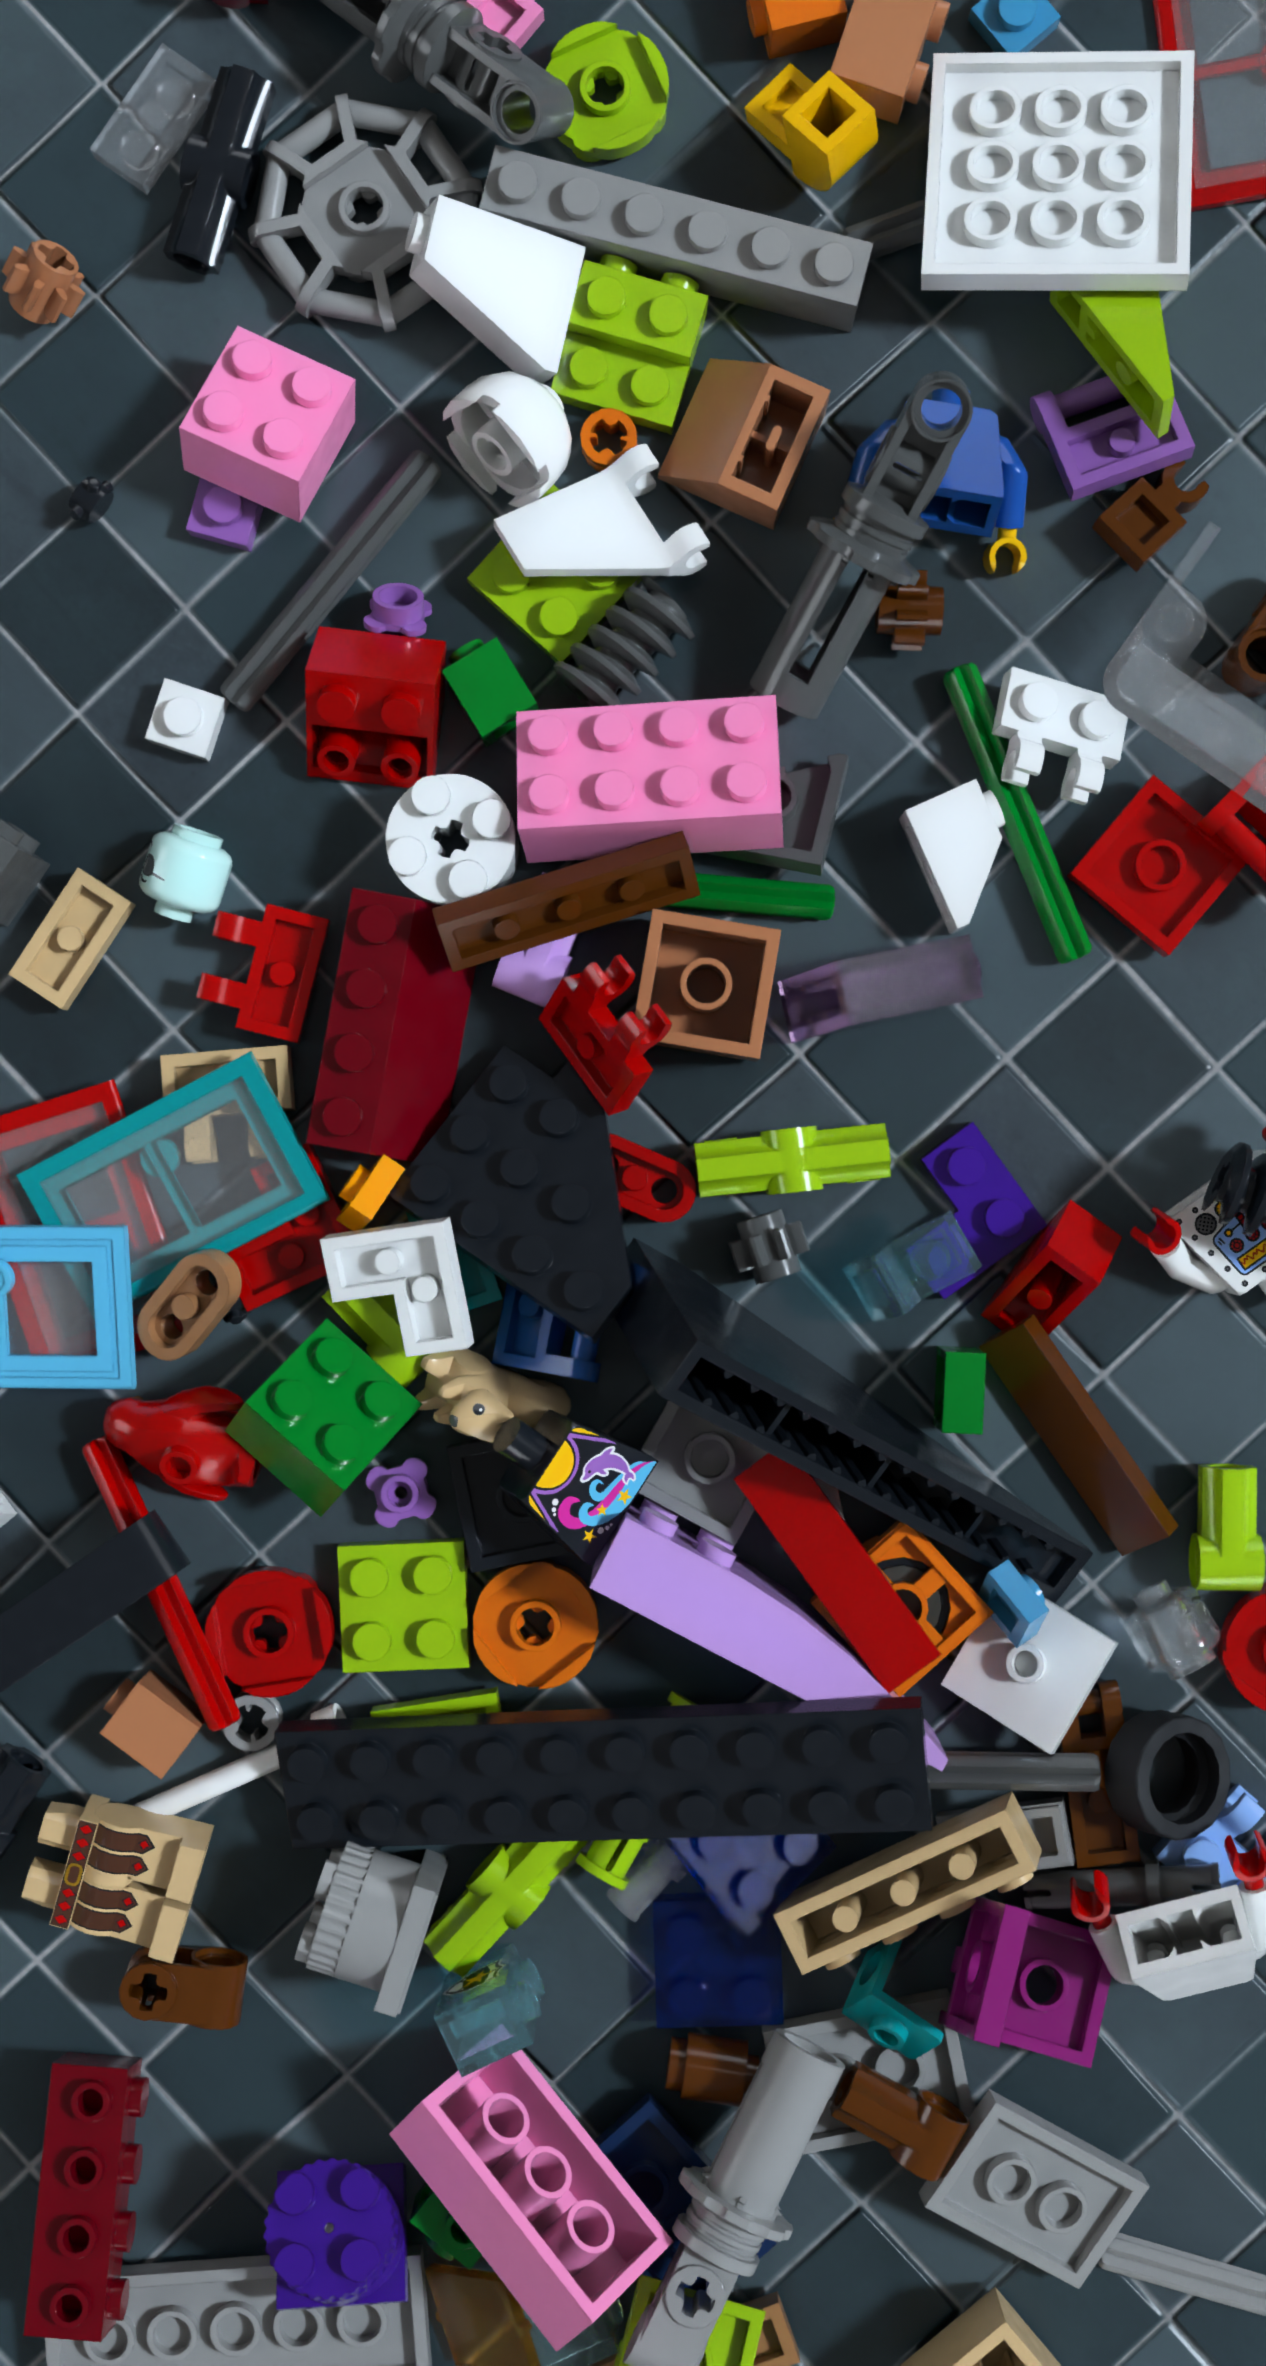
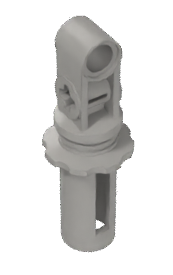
M776 2028L711 2166L702 2168L692 2166L691 2168L683 2167L678 2179L693 2198L686 2213L679 2214L672 2227V2231L680 2240V2243L651 2304L647 2305L634 2329L624 2354L623 2363L629 2366H699L708 2339L723 2311L738 2276L750 2277L754 2275L760 2262L756 2253L759 2252L762 2242L765 2239L776 2242L789 2240L793 2232V2226L782 2216L783 2214L779 2211L781 2210L779 2203L825 2106L845 2069L844 2063L827 2050L800 2035L782 2028ZM697 2277L706 2280V2291L699 2289L693 2298L684 2294V2284L692 2286Z

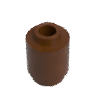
M688 2032L687 2038L672 2036L665 2089L680 2091L681 2099L739 2107L743 2094H746L759 2067V2055L748 2054V2040Z

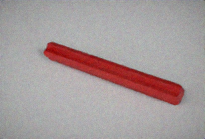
M105 1435L84 1445L82 1449L84 1458L120 1533L149 1512L120 1449L110 1443ZM175 1574L147 1593L207 1727L212 1732L219 1731L237 1722L240 1719V1711L177 1574Z

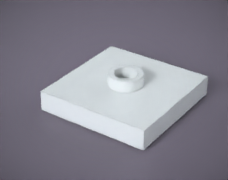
M1044 1597L1045 1605L1048 1607L1049 1612L1036 1636L1016 1648L990 1616L968 1636L941 1685L1052 1755L1059 1747L1119 1643Z

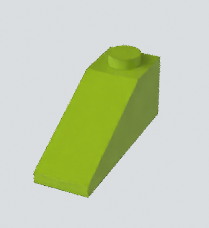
M1050 291V303L1155 437L1158 439L1168 433L1175 394L1159 291Z

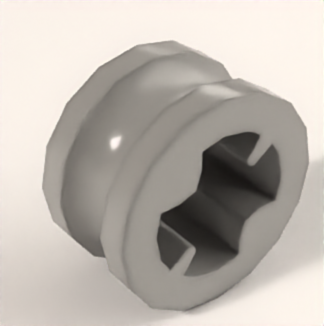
M244 1691L240 1692L234 1698L238 1709L245 1705L246 1711L249 1712L254 1705L261 1707L266 1712L262 1718V1723L268 1730L263 1734L260 1733L259 1728H256L251 1735L244 1732L240 1728L244 1717L240 1714V1719L237 1722L223 1729L225 1737L234 1747L243 1751L263 1749L275 1739L274 1732L280 1722L283 1721L281 1705L275 1697H257Z

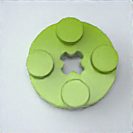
M606 21L592 22L577 27L558 41L551 53V61L546 67V71L564 82L570 90L574 102V116L569 129L557 138L564 145L571 148L576 157L591 163L601 159L614 160L623 158L645 147L665 125L669 98L667 66L656 45L638 31L637 36L629 31L617 29V23ZM605 78L609 86L620 84L623 90L616 94V102L604 105L602 102H594L590 98L595 93L594 81Z

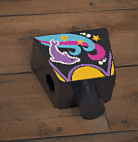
M553 1410L543 1413L534 1429L517 1417L508 1419L496 1433L493 1442L494 1450L511 1461L510 1466L500 1480V1488L558 1545L590 1566L594 1563L659 1462L654 1457L618 1438Z

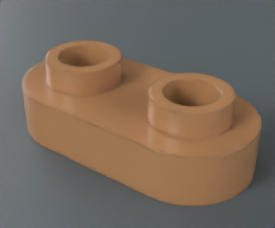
M212 1248L200 1250L179 1261L141 1309L138 1316V1335L142 1345L151 1355L161 1360L172 1361L194 1352L201 1346L240 1296L242 1278L235 1261L225 1252ZM209 1271L215 1276L218 1289L210 1283ZM174 1315L181 1320L183 1332L176 1328Z

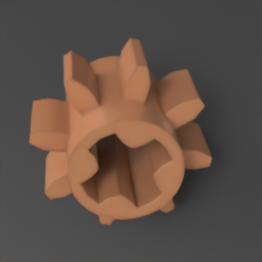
M49 240L31 242L27 252L14 246L2 269V272L7 276L2 289L9 293L8 300L11 306L19 315L37 324L56 323L60 313L72 318L85 295V292L79 288L84 275L78 272L79 265L76 258L66 248Z

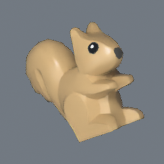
M469 1349L433 1353L424 1356L420 1366L428 1374L425 1388L415 1396L422 1403L419 1410L438 1409L433 1415L437 1423L451 1425L455 1431L468 1437L493 1443L500 1427L510 1418L517 1417L534 1428L543 1413L548 1410H553L565 1416L571 1410L570 1398L563 1387L550 1381L527 1378L520 1373L497 1367L483 1355Z

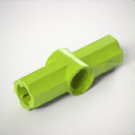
M885 1123L817 1130V1126L761 1131L759 1137L726 1138L694 1144L700 1198L766 1191L767 1195L821 1190L824 1189L823 1184L855 1183L891 1177V1157Z
M588 1841L499 1844L473 1872L465 1885L467 1889L431 1925L426 1933L424 1943L430 1949L433 1957L449 1972H454L463 1978L509 1927L515 1930L531 1916L548 1894L551 1887L549 1885L550 1882L563 1868L569 1865L577 1853L586 1846Z

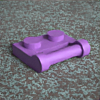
M1108 376L1056 395L1048 390L1030 397V410L1033 421L1039 433L1043 434L1070 501L1072 502L1192 458L1195 444L1175 397L1169 431L1158 439L1131 405L1071 427L1067 426L1065 422L1067 418L1124 398Z

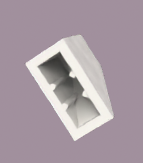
M440 194L424 213L416 211L412 218L405 243V251L414 254L409 277L515 373L532 378L542 384L557 374L586 247Z

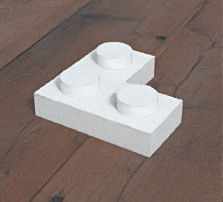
M450 1217L328 1234L320 1239L332 1303L393 1294L406 1357L468 1349L475 1343Z

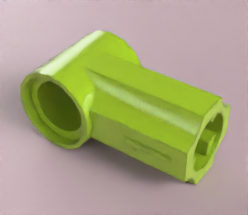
M329 1288L322 1296L335 1312L368 1345L366 1351L370 1357L405 1389L425 1371L420 1365L423 1357L429 1354L410 1357L405 1355L393 1294L332 1303Z
M1233 1463L1198 1465L1197 1533H1192L1188 1552L1191 1586L1194 1590L1261 1591L1265 1578V1553L1262 1538L1259 1534H1256L1257 1467Z

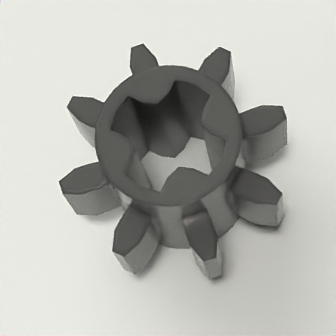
M778 1209L736 1223L741 1239L730 1242L728 1245L738 1273L751 1269L757 1285L802 1270L797 1254L809 1251L810 1248L801 1221L798 1220L787 1224L782 1209Z

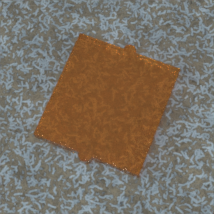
M432 2263L425 2269L438 2310L435 2316L438 2322L443 2325L456 2366H541L530 2334L532 2324L525 2318L521 2305L495 2272L476 2269L469 2270L468 2268Z

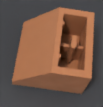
M710 358L661 466L658 479L774 530L824 419L831 390L770 363Z

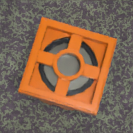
M897 1520L881 1536L876 1535L866 1540L862 1545L942 1653L941 1656L893 1690L901 1697L994 1612L923 1533ZM815 1594L810 1599L811 1604L862 1659ZM949 1603H950V1612H949V1616H948V1619H947V1615H948V1611H949Z

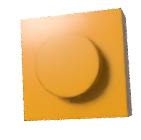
M385 1154L369 1170L359 1164L338 1194L339 1197L347 1201V1204L336 1220L352 1231L362 1230L373 1219L405 1168Z

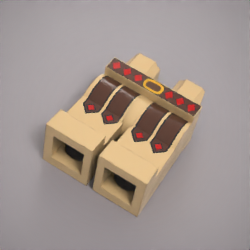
M91 1794L85 1807L51 1801L43 1817L37 1842L70 1851L66 1864L35 1856L30 1866L21 1897L43 1907L53 1909L49 1925L66 1930L71 1925L75 1929L89 1935L111 1936L150 1948L148 1957L173 1964L214 1825L175 1815L156 1814L129 1804L109 1803L110 1798Z

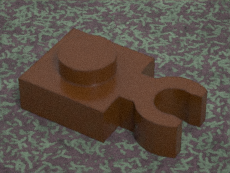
M1185 461L1165 467L1156 480L1155 489L1141 477L1105 510L1092 526L1095 532L1136 573L1180 533L1187 523L1180 514L1188 513L1196 508L1209 489V485L1205 481L1198 484L1192 491H1183L1176 486L1174 478L1185 465Z

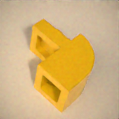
M789 63L744 107L747 122L791 160L793 173L798 179L818 191H828L878 141L875 109L830 70L816 83H813L793 64Z

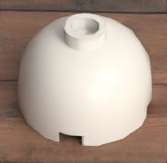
M511 371L481 376L467 385L450 401L443 411V421L451 417L454 430L447 436L449 446L463 469L489 494L493 495L497 491L498 484L507 493L514 495L515 497L508 503L509 505L519 508L540 499L553 486L567 467L571 453L572 436L563 403L552 388L532 378Z

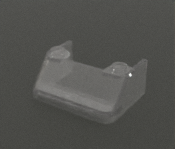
M1206 521L1109 661L1103 676V689L1107 700L1115 709L1266 813V710L1189 657L1204 636L1207 626V615L1201 601L1181 585L1221 530L1220 527L1211 521Z

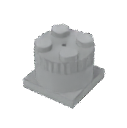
M350 1841L347 1842L345 1848H332L329 1860L326 1859L314 1894V1898L325 1901V1904L315 1903L310 1919L306 1922L294 1960L306 1963L307 1969L379 1992L374 2011L396 2018V2015L401 2013L449 1862L446 1859L447 1855L426 1849L420 1864L371 1847H363Z

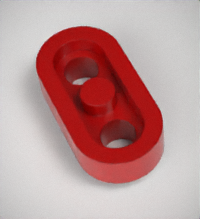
M610 1133L613 1155L617 1158L619 1165L616 1177L621 1207L656 1222H672L683 1217L691 1209L696 1197V1184L691 1172L683 1164ZM668 1178L675 1183L677 1192L673 1200L662 1203L653 1197L652 1185L656 1180Z

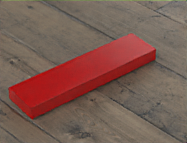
M767 1453L733 1479L879 1683L889 1693L942 1655L812 1475Z

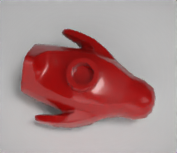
M204 1385L182 1390L168 1398L146 1401L141 1396L120 1398L106 1409L103 1421L106 1439L115 1447L132 1456L147 1470L158 1475L166 1484L183 1494L215 1502L225 1500L229 1494L222 1486L253 1488L262 1464L225 1431L238 1413L235 1410L240 1409L244 1404L243 1399L239 1395L225 1388Z

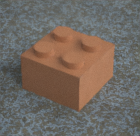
M652 909L635 1015L641 1020L651 1005L658 1004L672 1023L671 1029L656 1045L757 1062L761 1055L782 930Z

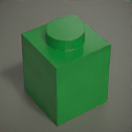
M497 637L485 644L481 639L472 640L449 656L448 660L451 665L442 670L443 676L486 748L516 730L517 711L539 710L536 700Z

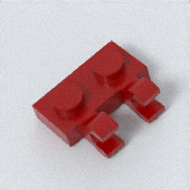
M268 903L262 922L218 910L212 935L221 940L255 947L253 960L246 984L202 972L196 997L240 1009L236 1028L300 1044L331 921Z
M622 955L615 956L605 971H602L597 962H592L583 972L563 977L538 1018L608 1116L628 1110L653 1072V1068L643 1054L661 1041L672 1026L671 1021L658 1004L651 1005L641 1020L636 1017L633 1011H630L617 1021L607 1005L626 991L635 979L634 971Z

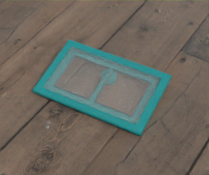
M252 1051L16 1175L43 1225H128L132 1302L157 1290L184 1257L208 1248L228 1253L330 1200L328 1192ZM64 1262L95 1318L92 1262Z

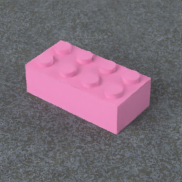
M776 695L516 712L517 830L527 863L594 859L683 831L690 853L784 848Z
M507 2031L423 2099L389 2133L556 2352L593 2324L674 2242Z

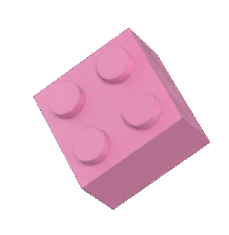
M237 326L179 426L184 470L300 523L355 424L356 379Z

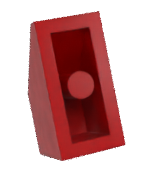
M1070 1199L1047 1226L1036 1235L986 1304L981 1316L999 1329L1004 1330L1034 1314L1049 1335L1100 1285L1122 1240V1236Z

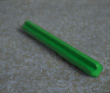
M973 662L957 666L945 674L943 683L986 788L993 792L1001 807L1005 819V825L1002 827L1057 961L1063 964L1084 957L1091 952L1092 945L1027 787L1024 788L1001 781L1002 767L1009 743L1007 738L992 734L996 711L978 667Z

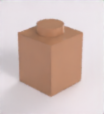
M150 1669L137 1684L127 1677L103 1708L112 1717L100 1734L158 1778L162 1779L204 1725L205 1720L195 1701Z

